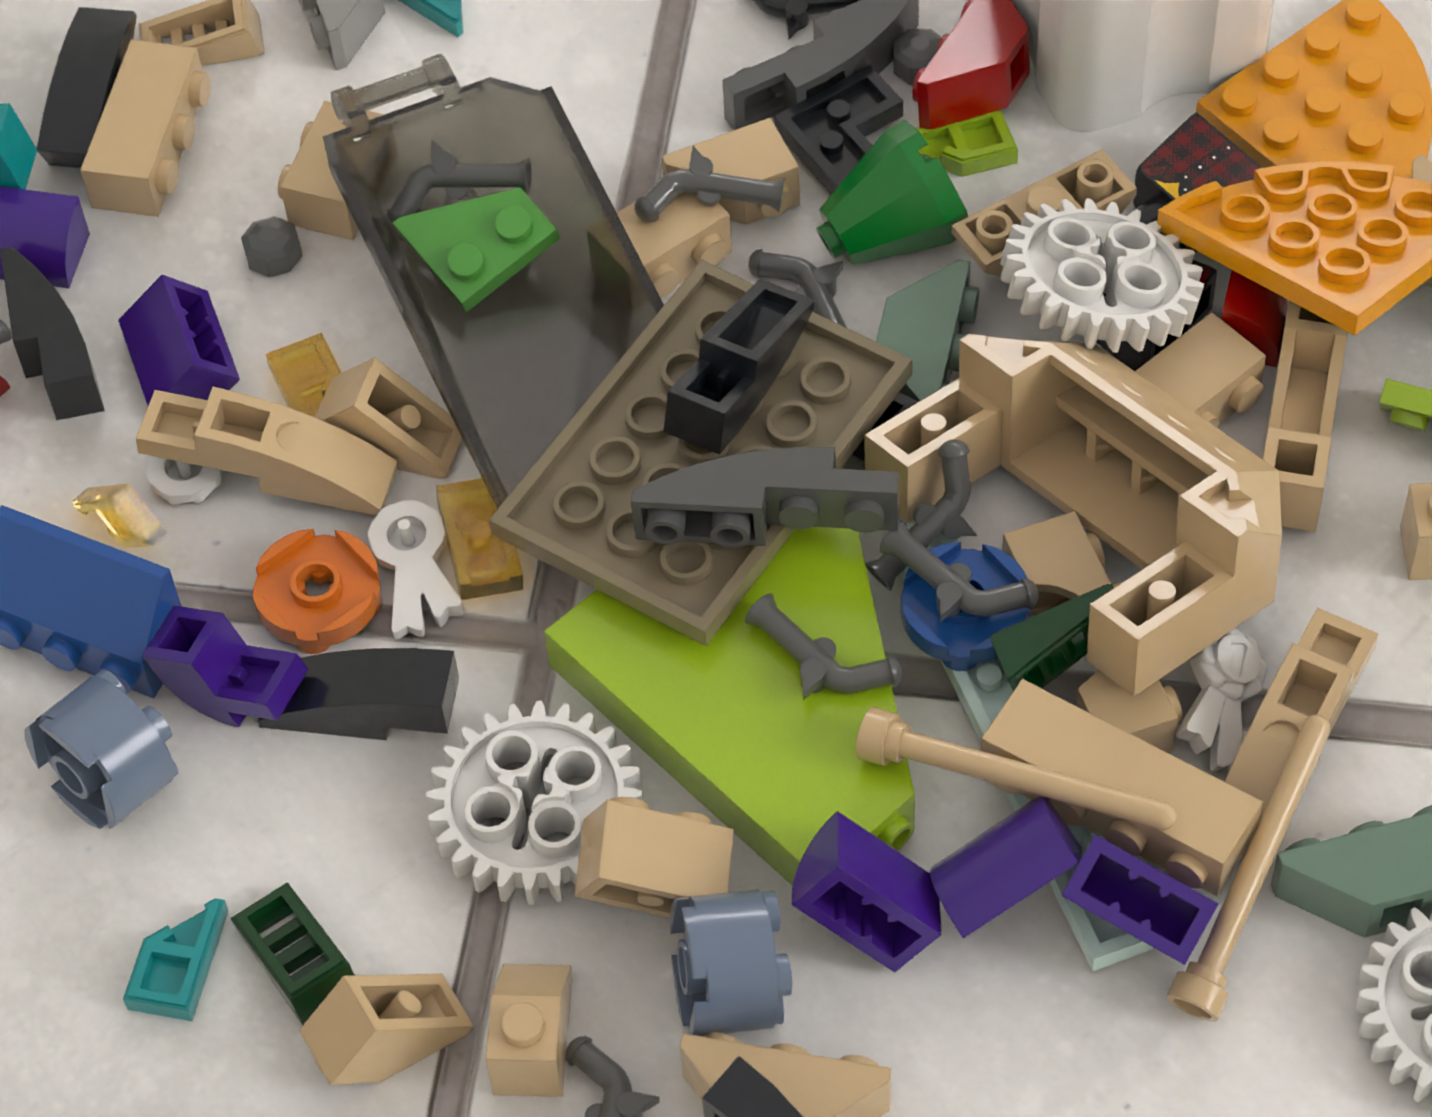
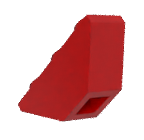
M968 0L965 3L960 20L950 34L945 33L942 36L937 53L926 68L922 67L919 69L914 79L912 98L915 102H918L920 128L932 130L1008 108L1030 74L1029 27L1011 0Z

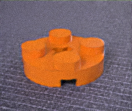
M314 529L293 532L272 544L260 557L256 567L258 576L253 587V600L262 624L272 635L286 643L296 645L298 650L311 655L320 654L326 651L330 645L341 643L353 637L371 621L383 605L380 575L375 557L366 544L348 532L334 530L335 536L326 534L315 536ZM314 580L320 585L328 580L332 582L326 593L319 596H307L305 586L307 582Z

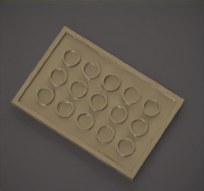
M701 260L492 515L489 523L493 536L707 646L795 529L785 525L768 524L765 546L744 545L729 548L716 543L678 542L675 544H660L652 540H640L635 537L631 509L632 491L664 475L698 463L729 455L767 449L835 447L836 469H841L865 438V434L872 429L913 375V365L911 358L812 312L800 338L770 389L739 433L720 455L667 434L663 430L668 390L698 360L701 338L754 285Z

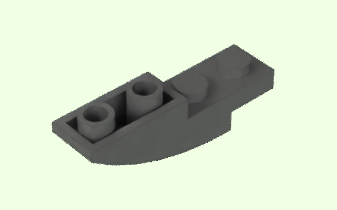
M860 0L844 8L835 9L825 16L813 20V41L792 47L783 54L755 66L743 68L734 75L722 79L725 120L734 131L772 118L869 65L880 74L893 61V42L908 29H916L919 25V0Z
M792 447L729 455L683 468L633 490L631 509L635 537L640 540H652L660 544L698 542L716 543L723 547L736 548L744 545L765 546L768 524L785 525L792 529H808L811 527L847 528L861 533H870L877 530L898 531L900 515L899 472L836 469L835 447Z

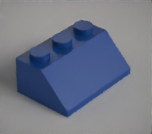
M1 505L0 645L12 650H18L20 647L39 653L51 664L65 671H74L77 668L96 675L103 669L108 670L121 682L126 693L133 690L154 699L163 683L143 659L142 655L174 605L181 606L170 569Z

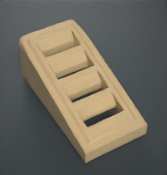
M206 0L139 24L140 41L163 43L162 38L171 37L172 45L196 47L201 66L243 60L264 54L260 17L250 0ZM193 33V39L186 41V34Z

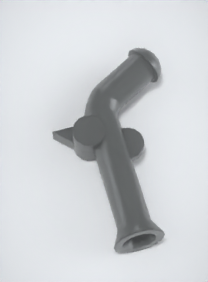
M432 139V164L425 165L411 174L392 208L387 210V217L390 223L393 224L399 217L416 213L428 191L432 188H445L447 195L456 200L466 197L470 188L520 187L524 192L529 193L532 179L530 159L526 158L518 163H460L456 155L445 151Z
M693 146L689 169L676 170L664 175L643 197L636 199L634 210L642 221L655 222L659 219V214L679 194L690 193L697 194L699 202L706 206H713L721 198L769 205L780 213L785 177L775 181H765L713 173L712 161L707 157H703Z
M758 249L751 254L748 267L754 277L758 278L760 275L796 281L799 283L800 288L795 292L815 300L814 313L847 328L833 300L836 294L837 277L843 270V261L817 268L803 258L763 252V249Z
M948 440L938 450V455L942 459L945 485L943 497L935 505L925 502L918 505L914 510L913 520L915 524L909 529V532L925 548L940 534L952 540L958 539L961 536H977L966 520L960 516L967 506L971 493L967 454L970 450L967 444L961 440ZM883 554L877 560L865 563L869 572L889 591L892 590L896 577L907 567L895 556Z
M904 522L899 523L898 531H889L880 544V553L895 556L936 589V607L940 613V623L947 617L957 616L961 611L985 617L1026 607L1030 610L1038 602V588L1028 578H1021V582L989 590L976 589L970 584L972 574L968 566L961 563L950 566L946 565L910 535L908 527Z
M766 594L758 599L745 617L746 624L760 627L800 664L803 700L811 693H818L825 687L834 692L852 694L888 685L896 687L903 678V667L899 660L892 655H886V659L852 667L841 666L834 660L837 652L835 643L825 637L817 638L813 641L777 608L772 594Z
M580 1036L570 1042L565 1053L568 1064L570 1066L575 1065L604 1090L602 1103H596L588 1107L585 1117H643V1112L659 1104V1096L632 1092L631 1083L625 1070L592 1044V1038Z

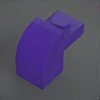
M175 605L142 655L161 682L180 700L198 712L234 727H240L246 716L278 721L308 671L307 666L297 653L246 645L224 613Z

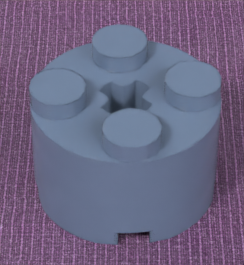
M105 669L87 679L25 728L26 745L38 769L49 762L60 778L51 788L77 816L99 829L103 828L106 824H108L109 829L116 826L168 785L178 774V768L165 744L172 737V731L167 721L151 706H146L141 710L127 696L125 688L117 677Z
M747 890L673 899L670 915V934L684 933V939L678 941L677 955H671L680 1018L683 1027L689 1026L688 1034L703 1036L712 1032L726 1034L772 1029L777 1024H783L784 1004L782 996H790L792 993V974L788 955L786 953L776 954L773 932H779L780 909L774 890L760 892V890Z

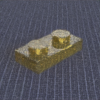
M498 476L437 485L438 509L446 532V542L460 599L465 600L523 590V572L517 548L493 536L491 533L489 519L504 502Z

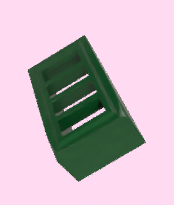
M1112 583L1105 584L1002 629L989 637L1013 692L1022 679L1040 688H1044L1087 655L1090 604L1114 589Z
M288 882L230 918L238 933L302 1025L305 1024L343 976H355L349 962ZM293 915L294 919L264 938L259 935L287 916ZM304 935H306L304 938H302V939L299 940L298 942L294 943L293 945H291V946L288 947L287 949L283 950L282 952H280V953L277 954L276 956L274 955V954H276L277 952H279V951H281L282 949H284L285 947H287L288 945H290V944H292L293 942H295L296 940H298L299 938H301V937H303ZM321 956L320 958L316 959L315 961H313V962L310 963L309 965L305 966L304 968H302L301 970H299V971L296 972L295 974L289 976V974H291V973H293L294 971L298 970L299 968H301V967L304 966L305 964L309 963L310 961H312V960L315 959L316 957Z

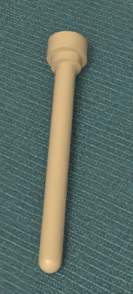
M875 707L869 708L858 731L856 756L858 759L886 766L890 761L900 763L904 758L1160 830L1171 828L1177 819L1175 808L1167 802L911 732V725L901 722L900 715Z
M1312 715L1305 720L1198 961L1189 962L1186 971L1177 972L1166 996V999L1171 1004L1193 1016L1216 1022L1227 1001L1229 994L1224 988L1228 978L1223 975V972L1328 738L1330 724L1325 717Z

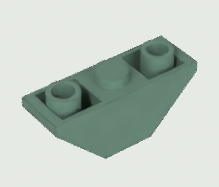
M957 260L886 298L876 342L912 359L913 375L900 392L919 402L950 384L952 370L959 371L960 339L966 336L961 334L963 323L974 324L979 301V288L969 286L970 261Z
M1432 805L1419 810L1410 818L1387 824L1381 821H1370L1355 827L1346 835L1320 841L1317 838H1307L1291 844L1283 852L1277 853L1271 882L1275 896L1364 938L1386 932L1387 926L1391 922L1406 927L1410 910L1413 908H1417L1430 919L1432 915Z

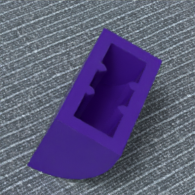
M0 186V249L13 247L35 265L54 287L70 288L90 235L79 196ZM0 253V279L4 280Z
M161 274L118 319L147 406H149L154 390L208 400L212 387L230 390L240 380L208 290Z
M1038 796L933 865L930 869V875L943 907L964 939L1078 864L1083 848L1050 800L1046 797Z
M835 812L814 836L799 863L792 887V906L895 973L941 936L940 899L929 872L840 812Z
M1096 834L1061 894L1064 898L1183 965L1188 961L1219 903Z

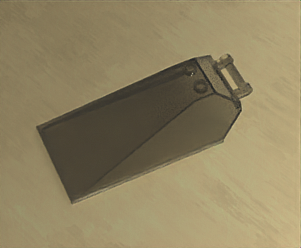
M437 54L423 59L421 67L355 90L348 85L332 91L331 102L339 122L345 125L346 128L323 136V141L333 179L498 509L658 314L664 304L552 86L540 91L489 77L460 87L446 58L442 54ZM428 89L437 94L435 97L370 120L365 112ZM432 139L445 151L456 155L460 163H518L529 158L532 179L530 192L526 194L557 228L561 238L467 313L402 239L387 217V210L392 208L411 174L425 165L432 164ZM516 187L470 188L467 196L459 200L449 197L445 188H432L428 191L416 213L515 189Z

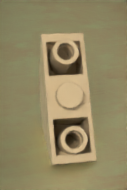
M1101 149L953 224L951 233L985 273L1001 277L1003 266L1000 265L1006 239L1009 238L1013 224L1021 225L1025 212L1038 216L1040 205L1044 203L1059 212L1062 199L1069 200L1077 209H1083L1086 198L1092 199L1098 210L1106 211L1107 206L1111 202L1117 203L1119 214H1121L1136 197L1137 187L1106 152Z
M712 1032L703 1036L685 1033L682 1035L680 1051L683 1076L701 1101L706 1092L735 1059L740 1056L774 1084L803 1117H880L890 1109L892 1068L879 1066L877 1062L867 1057L846 1055L840 1059L810 1055L807 1050L792 1044L779 1043L772 1045L770 1048L744 1044L734 1036L721 1032Z

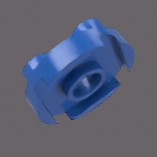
M961 542L945 543L929 550L948 566L956 563L968 566L972 574L970 584L978 590L984 591L1021 582V578H1027L1022 567L1010 555L996 547L982 544V551L972 548L961 549ZM908 568L904 578V588L900 596L902 624L909 638L923 652L933 658L942 660L946 667L955 671H968L973 669L978 663L997 659L998 656L989 637L993 633L1030 618L1031 609L1028 610L1027 607L985 617L961 611L957 616L947 617L940 623V613L936 607V589L910 568Z

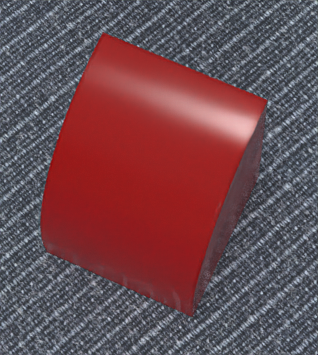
M1231 270L1221 320L1266 355V366L1277 367L1288 310L1287 299Z

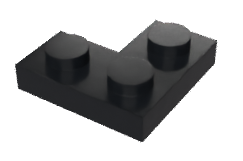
M869 65L775 115L774 125L786 145L832 195L873 146L865 137L903 117V100Z

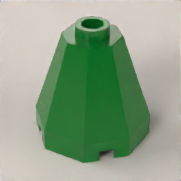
M906 120L886 130L819 209L824 224L817 227L816 230L826 249L834 259L843 254L852 265L946 245L957 240L951 233L952 225L967 218V210L937 156L931 159L928 155L923 157L920 155L918 150L928 145L921 133Z

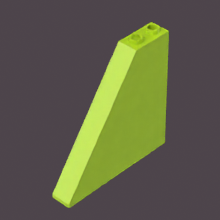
M811 527L808 529H795L707 646L597 589L544 631L549 666L728 828L734 829V834L792 886L797 868L807 847L820 828L837 811L896 851H899L909 841L915 829V792L908 759L904 758L900 763L890 761L888 765L882 766L860 760L856 756L858 731L868 709L875 707L897 713L892 685L852 694L834 692L825 687L818 693H811L803 700L800 664L760 627L746 624L745 617L752 605L762 596L772 594L777 608L813 641L817 638L825 637L835 643L837 652L834 660L841 666L852 667L886 659L859 533L847 528Z

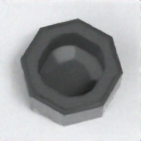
M908 29L893 42L894 74L908 84H913L919 69L922 67L926 68L937 53L942 36L932 29Z
M276 216L252 222L241 237L249 269L267 277L290 272L303 256L295 225Z

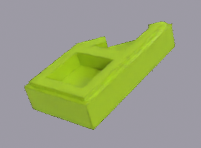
M1001 110L932 130L916 128L928 143V145L918 150L922 157L928 155L931 159L937 156L946 171L964 177L1018 163V148Z

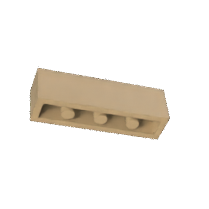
M1024 679L1020 681L981 738V751L1171 804L1177 813L1176 822L1171 828L1160 830L1049 799L1066 824H1080L1103 836L1106 841L1135 857L1141 856L1164 868L1170 877L1192 889L1202 888L1217 897L1246 853L1259 824L1263 801ZM992 783L1000 790L1009 794L1021 793L1032 800L1039 796Z

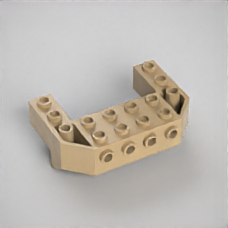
M968 334L960 339L958 379L865 434V470L899 472V517L906 523L913 520L914 510L918 505L925 502L935 505L943 497L945 485L942 459L938 455V450L944 442L956 439L965 442L970 450L967 454L970 484L1001 465L1066 514L1075 511L1082 526L1095 533L1097 537L1142 569L1140 572L1090 604L1086 660L1132 696H1136L1274 602L1282 539L1279 470L1096 344L1092 349H1088L1085 343L1018 340Z

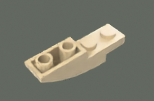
M212 387L208 400L154 390L136 436L137 450L140 454L258 477L261 493L377 516L379 511L385 507L398 469L396 459L343 429L289 407L217 387Z
M1317 608L1298 644H1292L1261 703L1225 779V783L1263 801L1259 822L1305 720L1312 715H1321L1328 720L1331 732L1376 647L1378 633ZM1319 756V758H1318V760H1317V763H1316V765H1315V767H1314V769H1313V772H1314L1316 766H1317L1318 763H1319L1320 756Z

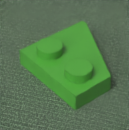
M520 187L402 216L393 222L397 233L466 313L561 239L557 228Z

